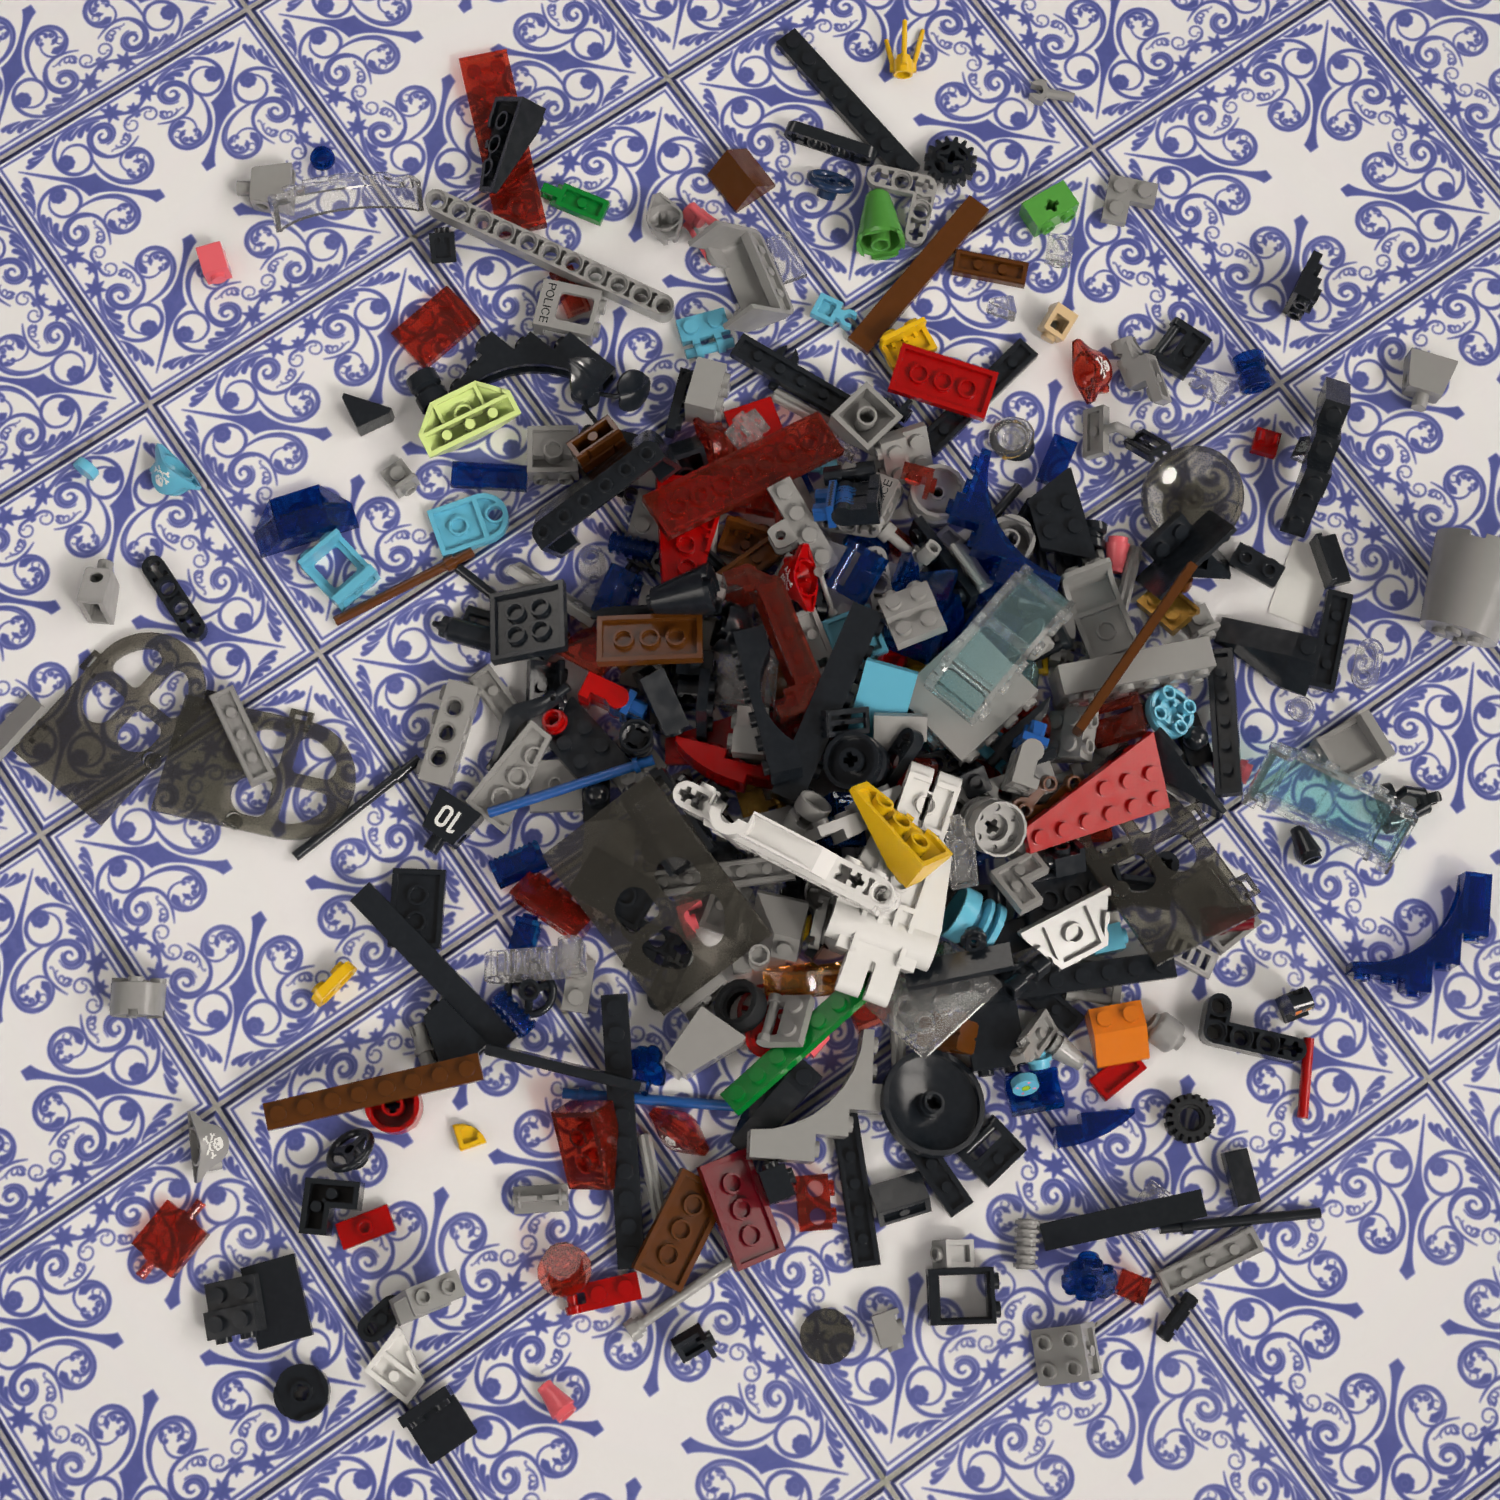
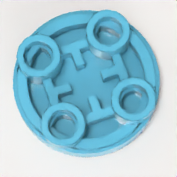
M1166 685L1151 693L1147 698L1145 714L1149 725L1154 731L1161 727L1171 739H1175L1186 734L1193 725L1194 713L1196 712L1195 702L1188 699L1173 686Z

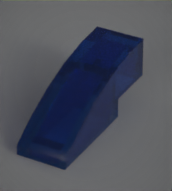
M1135 1108L1078 1114V1124L1051 1128L1054 1150L1080 1145L1111 1132L1135 1114Z

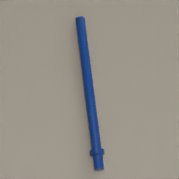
M653 755L640 759L635 757L631 759V762L488 807L489 817L492 818L634 771L636 774L640 773L641 769L656 765Z
M579 1086V1089L563 1088L562 1099L578 1100V1103H584V1100L607 1102V1091L586 1090L583 1086ZM634 1093L635 1104L733 1111L725 1100Z

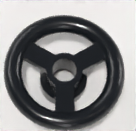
M534 965L523 966L515 970L508 977L504 987V998L507 1006L513 1013L523 1018H537L544 1015L552 1008L557 997V986L553 976L544 968ZM534 973L543 977L545 981L538 984L533 979L522 981L519 977L524 974ZM513 985L518 987L519 995L525 1000L524 1009L520 1008L513 1000ZM528 987L535 988L533 995H526L525 991ZM549 989L546 1003L542 1007L532 1010L533 1001L538 998L540 992Z
M355 1128L338 1137L330 1146L326 1155L328 1168L336 1173H344L362 1168L367 1163L374 1147L375 1139L372 1132L365 1128ZM357 1137L352 1143L342 1146L349 1139ZM334 1157H344L346 1164H336Z

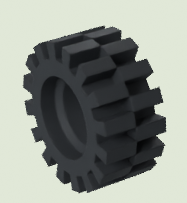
M1187 1093L1174 1098L1167 1105L1166 1113H1164L1163 1117L1166 1120L1164 1125L1165 1128H1168L1169 1135H1173L1176 1141H1182L1186 1144L1196 1143L1204 1140L1212 1133L1211 1130L1215 1127L1214 1119H1216V1114H1213L1212 1110L1214 1108L1212 1105L1209 1106L1206 1098L1202 1099L1201 1095ZM1185 1108L1194 1109L1199 1115V1124L1194 1129H1187L1180 1122V1113Z

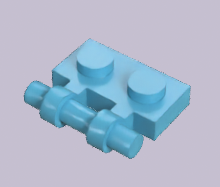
M724 307L676 320L682 346L693 345V348L685 350L687 359L695 357L705 358L706 354L714 352L720 354L726 352V349L735 347L733 337L727 339L722 337L730 334V330L723 328V324L728 321ZM714 338L715 342L704 345L701 344V341Z

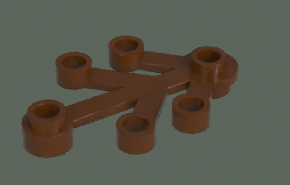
M1044 775L1040 778L1038 789L1027 797H1017L1011 803L1020 810L1023 806L1026 807L1024 816L1026 822H1028L1045 808L1048 809L1058 802L1059 798L1065 793H1070L1078 787L1082 780L1077 775H1067L1064 778L1063 784L1044 804H1036L1046 791L1052 792L1058 785L1057 779L1054 776ZM1074 778L1075 785L1071 787L1070 781ZM1050 779L1051 785L1047 788L1046 781Z

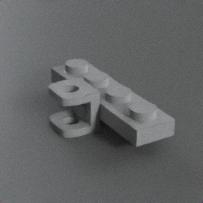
M790 476L768 487L767 492L783 520L772 525L767 531L768 541L777 555H785L787 552L798 548L800 544L806 543L810 546L816 567L823 566L825 573L840 566L837 556L817 522H814L813 515Z

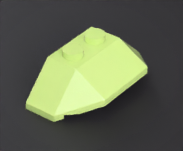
M475 380L430 402L418 436L429 458L453 452L500 429L519 416L521 411L510 390Z

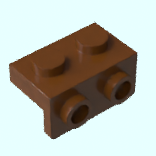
M727 515L725 527L717 546V553L737 558L767 537V531L770 526L752 523L740 516L733 517Z

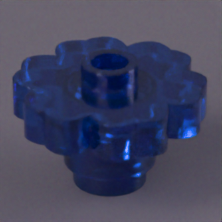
M1093 1251L1081 1252L1076 1261H1071L1069 1265L1063 1268V1275L1061 1276V1286L1067 1295H1075L1079 1301L1093 1302L1097 1297L1106 1299L1115 1293V1285L1118 1283L1117 1272L1114 1270V1266L1110 1264L1104 1265L1099 1255Z

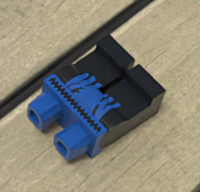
M880 474L870 475L869 481L853 483L844 480L837 484V480H829L828 488L815 489L816 504H813L812 507L814 522L828 521L829 528H837V525L880 524L884 496Z

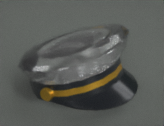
M1006 417L993 424L989 431L988 440L990 446L1003 460L1023 461L1028 459L1034 452V429L1025 419Z

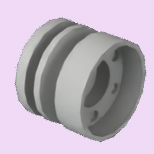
M978 796L969 800L962 807L958 816L957 830L961 840L968 847L993 857H1006L1015 853L1023 844L1027 834V822L1023 812L1016 805L991 796Z

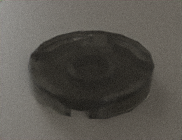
M823 1308L812 1312L805 1318L800 1329L799 1338L802 1349L810 1359L817 1363L830 1365L840 1362L849 1354L853 1346L855 1334L851 1322L843 1313L836 1309Z

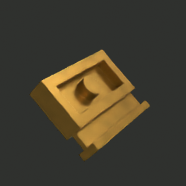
M1148 591L1136 600L1137 606L1149 617L1161 602V600ZM1180 592L1159 622V625L1170 635L1174 636L1192 621L1191 618L1200 614V608Z

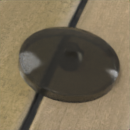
M1184 446L1165 453L1147 472L1141 490L1143 514L1154 532L1177 510L1183 513L1191 525L1208 510H1211L1235 526L1244 505V487L1238 470L1222 453L1205 446Z

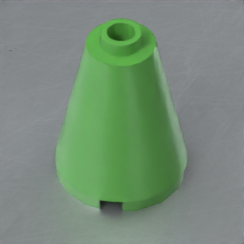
M876 188L868 192L865 197L856 237V250L863 257L864 254L870 255L872 260H887L897 256L899 250L905 248V236L890 194L883 189Z

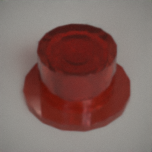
M560 1242L550 1246L541 1258L537 1268L538 1280L542 1288L550 1295L560 1298L571 1297L581 1292L588 1285L592 1275L591 1261L587 1254L579 1247L567 1242Z

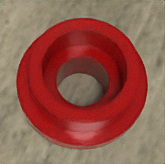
M550 709L542 717V727L551 735L562 732L568 723L565 713L557 709Z

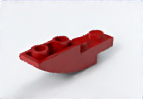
M676 736L675 745L677 753L693 769L706 778L741 793H745L747 784L772 790L774 784L771 785L769 775L764 776L761 764L755 766L747 764L739 758L728 759L727 748L718 743L711 742L707 744L699 742L694 737L685 736L683 738Z

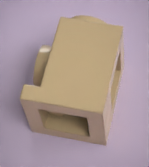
M1060 302L1049 306L1048 312L1037 328L1042 333L1040 337L1050 344H1053L1054 341L1056 343L1064 341L1079 316ZM1052 322L1056 323V329L1050 326Z

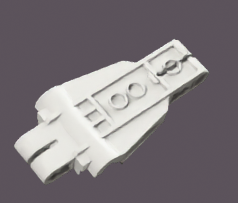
M911 761L895 809L904 815L909 813L915 818L913 820L914 824L923 831L931 830L945 844L944 838L963 779L939 771L932 790L928 791L935 769ZM928 798L922 820H919L925 799ZM870 835L857 860L861 861V864L865 866L864 869L868 871L873 867L886 874V877L889 878L888 881L900 895L899 906L891 913L880 912L877 917L836 896L833 912L824 936L835 939L834 947H837L835 949L846 952L834 990L858 998L867 972H869L870 975L862 1000L886 1008L899 971L912 974L915 968L927 972L932 963L942 932L952 856L921 882L905 888L888 869L872 835ZM851 876L850 881L855 886H863V881L859 883ZM882 892L878 897V901L887 900L890 892Z
M682 781L675 786L673 790L675 803L689 815L703 821V825L711 828L712 833L728 840L737 849L748 850L877 917L880 912L891 913L899 906L900 895L888 881L889 878L886 877L885 873L873 867L868 871L864 869L865 866L861 864L862 862L856 858L847 855L844 859L755 811L748 823L737 819L734 823L729 822L722 815L727 804L720 798L721 793L705 782H701L698 785L691 781ZM696 797L700 801L699 805H696V803H694L689 798ZM851 876L859 883L863 881V886H855L850 881ZM882 892H890L887 900L878 901V897Z

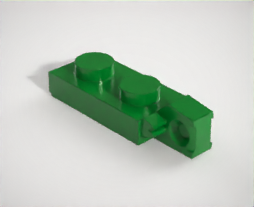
M544 182L540 191L541 197L550 201L551 206L598 226H601L610 207L608 200L566 183L564 185L558 184L555 187Z

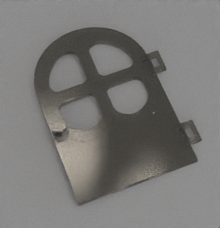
M154 632L137 633L116 641L101 654L94 650L79 666L85 672L13 748V751L101 826L152 770L160 767L162 758L190 729L203 708L206 696V678L202 665L187 645L172 636ZM146 649L158 651L162 657L160 665L139 687H132L113 670L116 661L129 653ZM96 657L97 659L89 667H87V665L93 660V658ZM181 671L188 678V698L181 714L176 718H169L150 702V696L172 672ZM99 682H106L124 697V704L108 721L103 723L91 722L86 717L83 709V701L86 694ZM136 712H142L161 729L159 738L151 747L142 752L127 751L118 742L119 730ZM147 752H153V753L148 754V755L145 757L144 763H143V756H144Z
M206 690L204 698L185 695L151 811L282 840H302L316 836L332 827L344 815L352 801L356 787L354 761L344 742L335 733L324 726L313 723L315 713L291 708L289 717L244 707L256 733L267 729L286 735L280 763L277 767L272 768L276 777L268 780V782L272 783V790L266 811L262 816L253 817L239 813L234 808L231 800L234 785L239 780L247 777L209 698V695L216 691ZM296 714L306 716L307 720L295 719ZM309 738L319 742L332 754L336 761V772L332 778L327 780L297 774L293 771L298 748L303 739ZM290 787L322 793L327 798L325 809L307 821L285 824L279 820L285 793ZM232 812L238 813V814H231V815H229L228 817H226L229 813H232Z
M1167 792L1170 808L1164 810L1171 816V822L1148 833L1142 832L1134 820L1119 824L1129 838V842L1107 853H1100L1095 849L1091 840V834L1079 839V842L1085 847L1087 867L1101 887L1106 885L1111 889V896H1108V900L1112 901V909L1116 908L1156 966L1260 914L1259 909L1251 898L1260 894L1261 891L1248 873L1235 878L1199 828L1209 822L1196 802L1184 807L1169 792ZM1194 810L1197 812V814H1198V815L1200 816V818H1201V819L1198 820V821L1196 820V818L1194 817V815L1191 813V812L1194 811ZM1175 835H1182L1187 838L1196 852L1195 864L1184 872L1173 871L1163 863L1154 850V846ZM1134 855H1139L1155 875V884L1146 891H1132L1126 882L1118 881L1115 878L1111 867ZM1247 881L1253 890L1248 891L1242 882Z

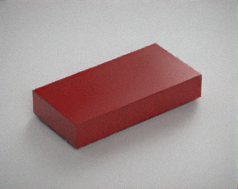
M1142 1061L1104 1067L1090 1078L1088 1082L1106 1102L1147 1069Z

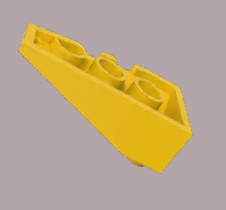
M868 781L850 788L849 792L888 869L905 888L921 882L953 855L935 833L929 829L923 831L913 823L915 819L909 813L904 815L894 808L893 801Z

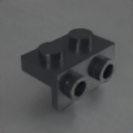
M1242 542L1239 543L1228 563L1229 566L1271 589L1276 586L1286 568L1275 559L1265 556Z
M530 659L527 661L526 701L544 695L551 688L557 689L567 681L568 669L565 668V660L560 659L557 662ZM567 694L562 697L563 701L552 709L563 711L567 704Z

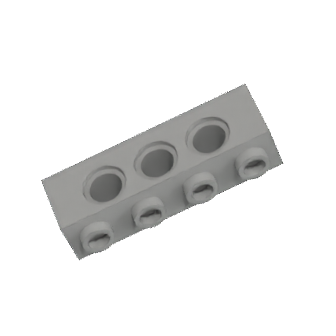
M448 679L447 685L443 684L439 699L442 700L439 710L435 709L431 723L434 724L432 733L426 736L424 742L426 753L424 759L419 760L416 768V774H419L417 779L452 790L482 694V690L479 687ZM460 703L461 711L457 715H450L449 709L451 705ZM446 728H453L454 734L452 738L443 740L442 732ZM438 753H445V762L441 765H435L434 757Z

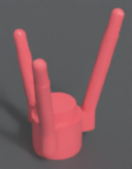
M695 202L687 205L682 212L683 219L685 220L683 226L689 231L692 238L697 235L693 229L694 227L701 228L705 223L710 225L717 220ZM700 249L702 255L706 259L705 249Z

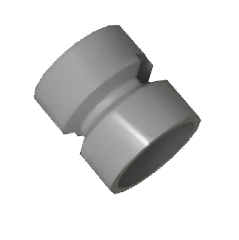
M804 790L795 801V808L790 809L784 818L783 826L806 838L805 833L814 828L812 823L827 818L832 811V807L821 795L813 791Z

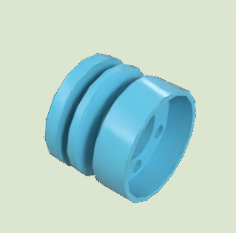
M967 885L962 886L952 897L944 912L940 936L953 943H959L964 931L968 927L976 926L981 928L987 936L986 947L991 946L997 940L1004 926L1007 908L1000 903L996 904L991 898L983 902V896L980 892Z

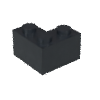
M305 1177L299 1233L332 1236L335 1209L362 1211L365 1183Z

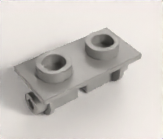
M568 1183L513 1187L512 1203L514 1215L569 1211Z

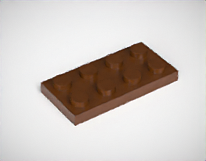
M637 614L597 616L598 667L703 663L702 615Z
M685 1168L679 1169L631 1268L679 1293L682 1292L716 1222L698 1175Z

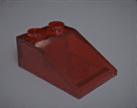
M569 1101L552 1111L551 1116L569 1189H614L618 1122L613 1101Z

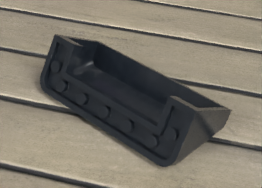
M646 430L541 508L535 517L532 536L542 551L558 558H563L581 544L572 528L648 471L652 470L657 479L663 483L679 471L682 466L663 438L655 431Z

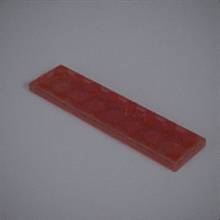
M507 49L459 58L482 164L488 157V150L484 148L485 141L490 140L491 129L487 128L495 97H517ZM528 147L496 194L489 193L494 215L529 231L547 228V222ZM505 231L502 232L499 235V237L502 238L511 236V233Z
M817 411L643 495L642 502L667 541L767 493L768 487L789 476L794 480L843 456L845 450Z

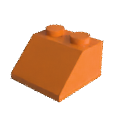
M1141 1000L1087 1010L1084 1019L1097 1069L1150 1058L1147 1023Z

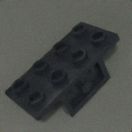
M1177 510L1140 545L1153 562L1136 577L1135 581L1156 598L1162 600L1188 562L1192 561L1198 566L1201 565L1223 543L1227 542L1237 529L1211 510H1208L1193 525L1190 524L1183 513Z

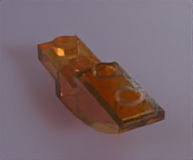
M842 961L820 965L810 962L763 970L764 994L766 997H769L770 993L812 995V997L829 996L836 991L834 986Z

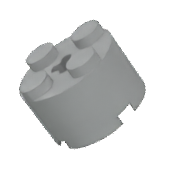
M1005 514L993 519L988 524L981 542L982 559L995 570L1017 572L1028 562L1035 546V533L1030 523L1025 518L1015 514ZM1006 541H1010L1011 545H1006Z
M142 976L112 978L110 1016L135 1019L137 1017H146V1019L164 1018L167 979L151 978L150 980H144Z

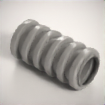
M1018 1218V1220H1015V1224H1018V1228H1015L1017 1237H1014V1241H1017V1246H1014L1017 1254H1014L1016 1263H1013V1267L1026 1270L1038 1269V1265H1035V1260H1038L1036 1251H1039V1248L1036 1247V1243H1039L1036 1235L1039 1234L1037 1225H1040V1221H1037V1219Z

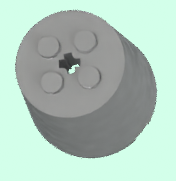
M1441 528L1437 530L1434 539L1419 624L1430 633L1452 640V643L1466 647L1470 645L1481 648H1494L1500 640V537L1487 534L1486 538L1471 535L1472 530Z

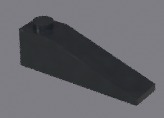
M495 97L487 128L491 129L490 140L485 141L484 149L488 150V157L482 164L480 192L496 194L538 134L544 121L543 116L546 108L525 97Z
M1222 617L1221 627L1214 639L1215 643L1222 648L1232 647L1236 658L1245 661L1253 667V670L1269 678L1280 689L1306 697L1325 640L1295 631Z
M1159 727L1154 732L1166 790L1219 819L1227 810L1209 786L1199 783L1197 770L1194 766L1184 763L1180 757L1184 754L1182 750Z

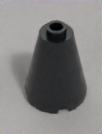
M709 562L702 563L651 588L649 594L646 595L647 606L655 614L718 615L722 611V599H716L717 592L720 591L719 582L712 565L709 566Z

